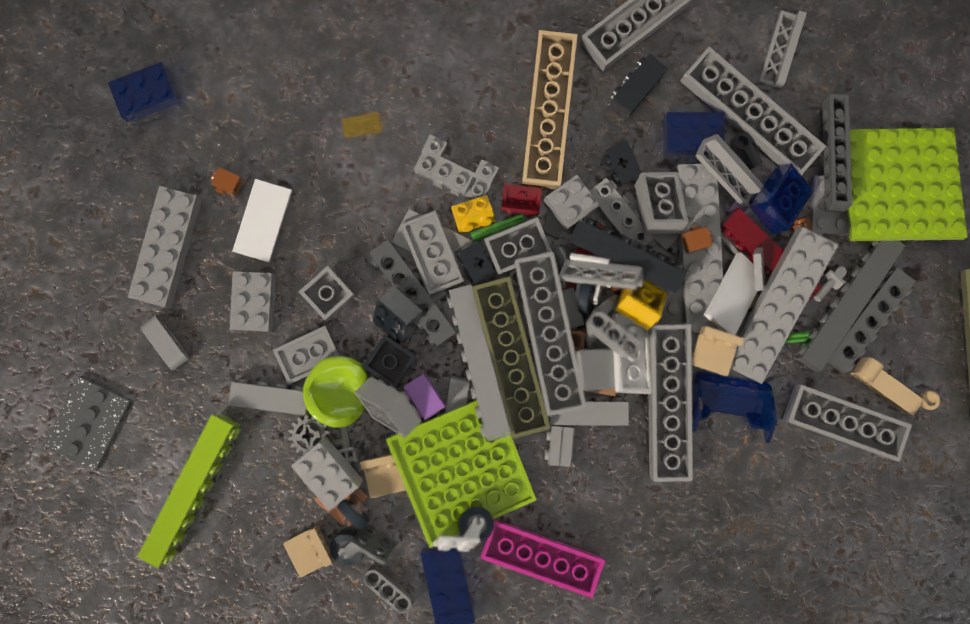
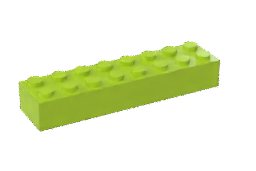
M222 413L211 415L137 556L138 558L157 568L167 564L169 561H173L178 552L176 550L178 544H181L187 535L185 530L188 526L192 525L196 518L194 515L196 509H200L203 505L205 492L211 489L215 473L218 474L223 466L221 461L224 456H228L232 449V446H230L232 440H236L241 432V429H239L241 423Z

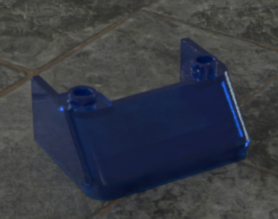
M708 372L697 373L692 394V432H696L699 420H706L709 418L710 412L747 417L748 424L754 429H762L764 431L765 443H770L778 417L773 389L769 383L763 381L761 384L753 379Z

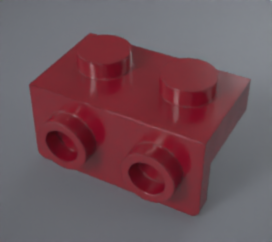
M504 182L501 210L509 214L539 215L542 186Z

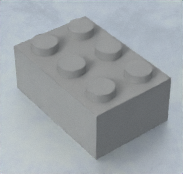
M678 172L641 173L635 183L644 235L681 234L689 222Z
M538 217L484 239L498 277L516 269L514 260L552 252Z
M233 272L230 330L273 332L276 275L272 273Z
M370 377L354 392L373 419L404 438L421 422L417 416V409L408 402L410 400L409 397L402 391L399 393L392 385L387 386L381 379L376 380Z
M326 436L291 465L328 511L355 491L364 481Z

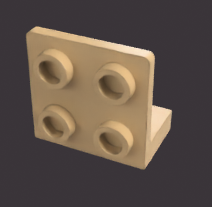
M707 326L701 327L691 358V364L728 376L736 348L742 346L744 338Z
M392 454L360 462L361 470L365 472L370 498L406 491Z
M318 525L284 542V547L299 577H303L323 566L327 567L335 561Z

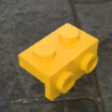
M487 195L451 207L459 233L469 232L474 228L488 226L495 222Z

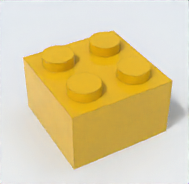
M644 279L642 287L637 286V289L622 288L615 310L648 331L662 315L667 292Z

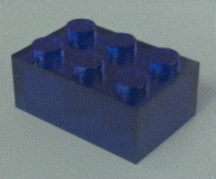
M163 62L108 82L120 116L128 123L182 103L170 71Z
M667 112L663 117V155H696L702 141L716 134L725 142V112Z
M790 163L773 170L750 205V208L772 235L791 229L814 191L793 164Z

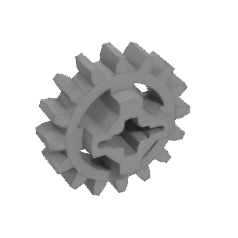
M305 415L304 420L299 417L297 418L299 423H292L294 429L288 431L292 434L288 440H293L294 443L291 445V448L296 446V453L303 451V454H305L316 444L318 438L322 437L323 439L325 436L327 437L331 431H326L325 428L327 426L317 421L313 416L310 419L309 415ZM312 423L316 424L320 430L315 429ZM304 424L302 432L297 434L299 428ZM308 432L314 434V437L311 438V441L308 437L306 438L305 434H307ZM299 441L304 442L306 447L302 446Z

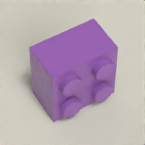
M422 374L404 386V393L409 397V402L413 401L416 405L415 408L418 411L417 415L419 418L423 417L426 420L446 406L426 374Z

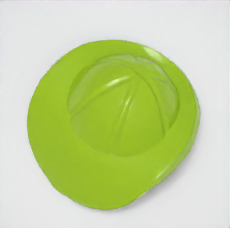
M332 356L321 360L310 371L304 383L303 400L308 412L317 421L326 426L346 427L353 424L365 410L364 405L354 392L369 379V374L359 362L350 357Z

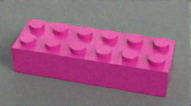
M494 519L493 532L485 541L481 552V559L590 598H593L605 563L604 558L600 555L498 519Z

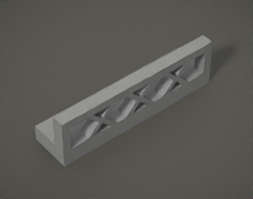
M780 11L758 83L777 89L785 85L807 14L806 12L799 11L795 15ZM783 17L793 20L791 27L784 28L782 24ZM783 34L787 41L785 45L780 47L776 39ZM778 51L781 61L774 65L771 55ZM771 69L776 76L774 81L764 79L766 72Z
M718 134L702 141L695 156L742 207H746L751 196L762 192L765 186ZM704 151L708 153L709 160L704 156ZM716 163L720 166L721 173L717 170ZM728 176L732 179L733 186L729 183ZM740 189L745 193L744 198L741 196Z
M565 259L559 274L560 281L637 289V286L642 287L644 283L642 267Z

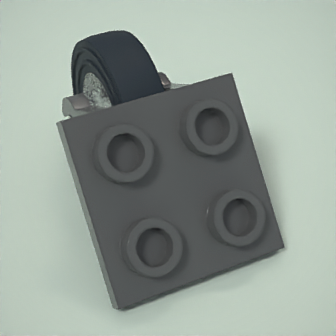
M364 527L359 529L357 533L342 531L335 535L330 544V553L337 563L344 566L357 564L364 554L384 565L395 544L391 543L388 538L375 533L372 528Z

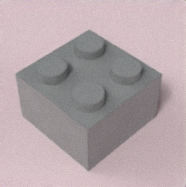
M578 175L561 185L544 199V203L565 232L600 206Z
M329 266L325 267L299 291L325 321H329L356 297Z

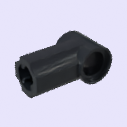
M739 133L731 139V148L737 152L741 161L750 170L763 163L748 133ZM738 138H742L744 140V147H741L738 144Z

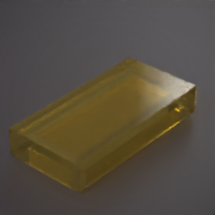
M379 112L341 119L345 139L382 132Z

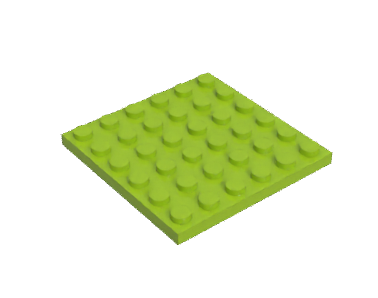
M954 128L850 129L852 206L847 209L850 241L964 240L967 238Z
M477 400L418 424L405 438L399 434L385 438L430 548L433 547V542L440 536L456 537L460 535L458 529L459 518L470 507L486 509L494 520L536 501L512 437L507 436L488 442L487 436H482L480 425L484 424L482 417H477L475 409L476 406H479Z

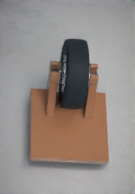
M359 487L330 511L317 497L314 499L342 526L345 523L348 526L354 524L356 527L363 529L370 521L363 512L366 509L363 502L369 496Z

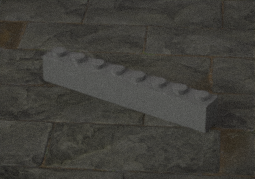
M899 240L871 242L872 247L861 256L862 262L859 266L853 268L849 281H846L840 287L841 293L839 296L832 299L829 304L830 309L820 317L818 327L813 328L809 333L808 337L810 339L799 348L797 360L814 372L823 370L906 245Z

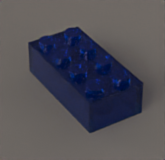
M438 547L421 550L420 555L435 623H476L461 551H458V548H450V550L443 551L438 550Z

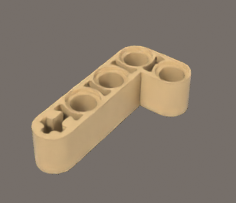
M862 357L852 370L851 375L900 411L913 417L924 400L883 371L884 366L871 357Z

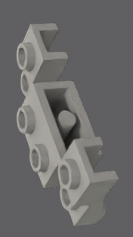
M429 135L414 168V172L432 180V184L441 189L443 187L450 189V193L458 197L463 195L472 200L487 195L499 168L481 160L475 173L442 157L447 147V142Z

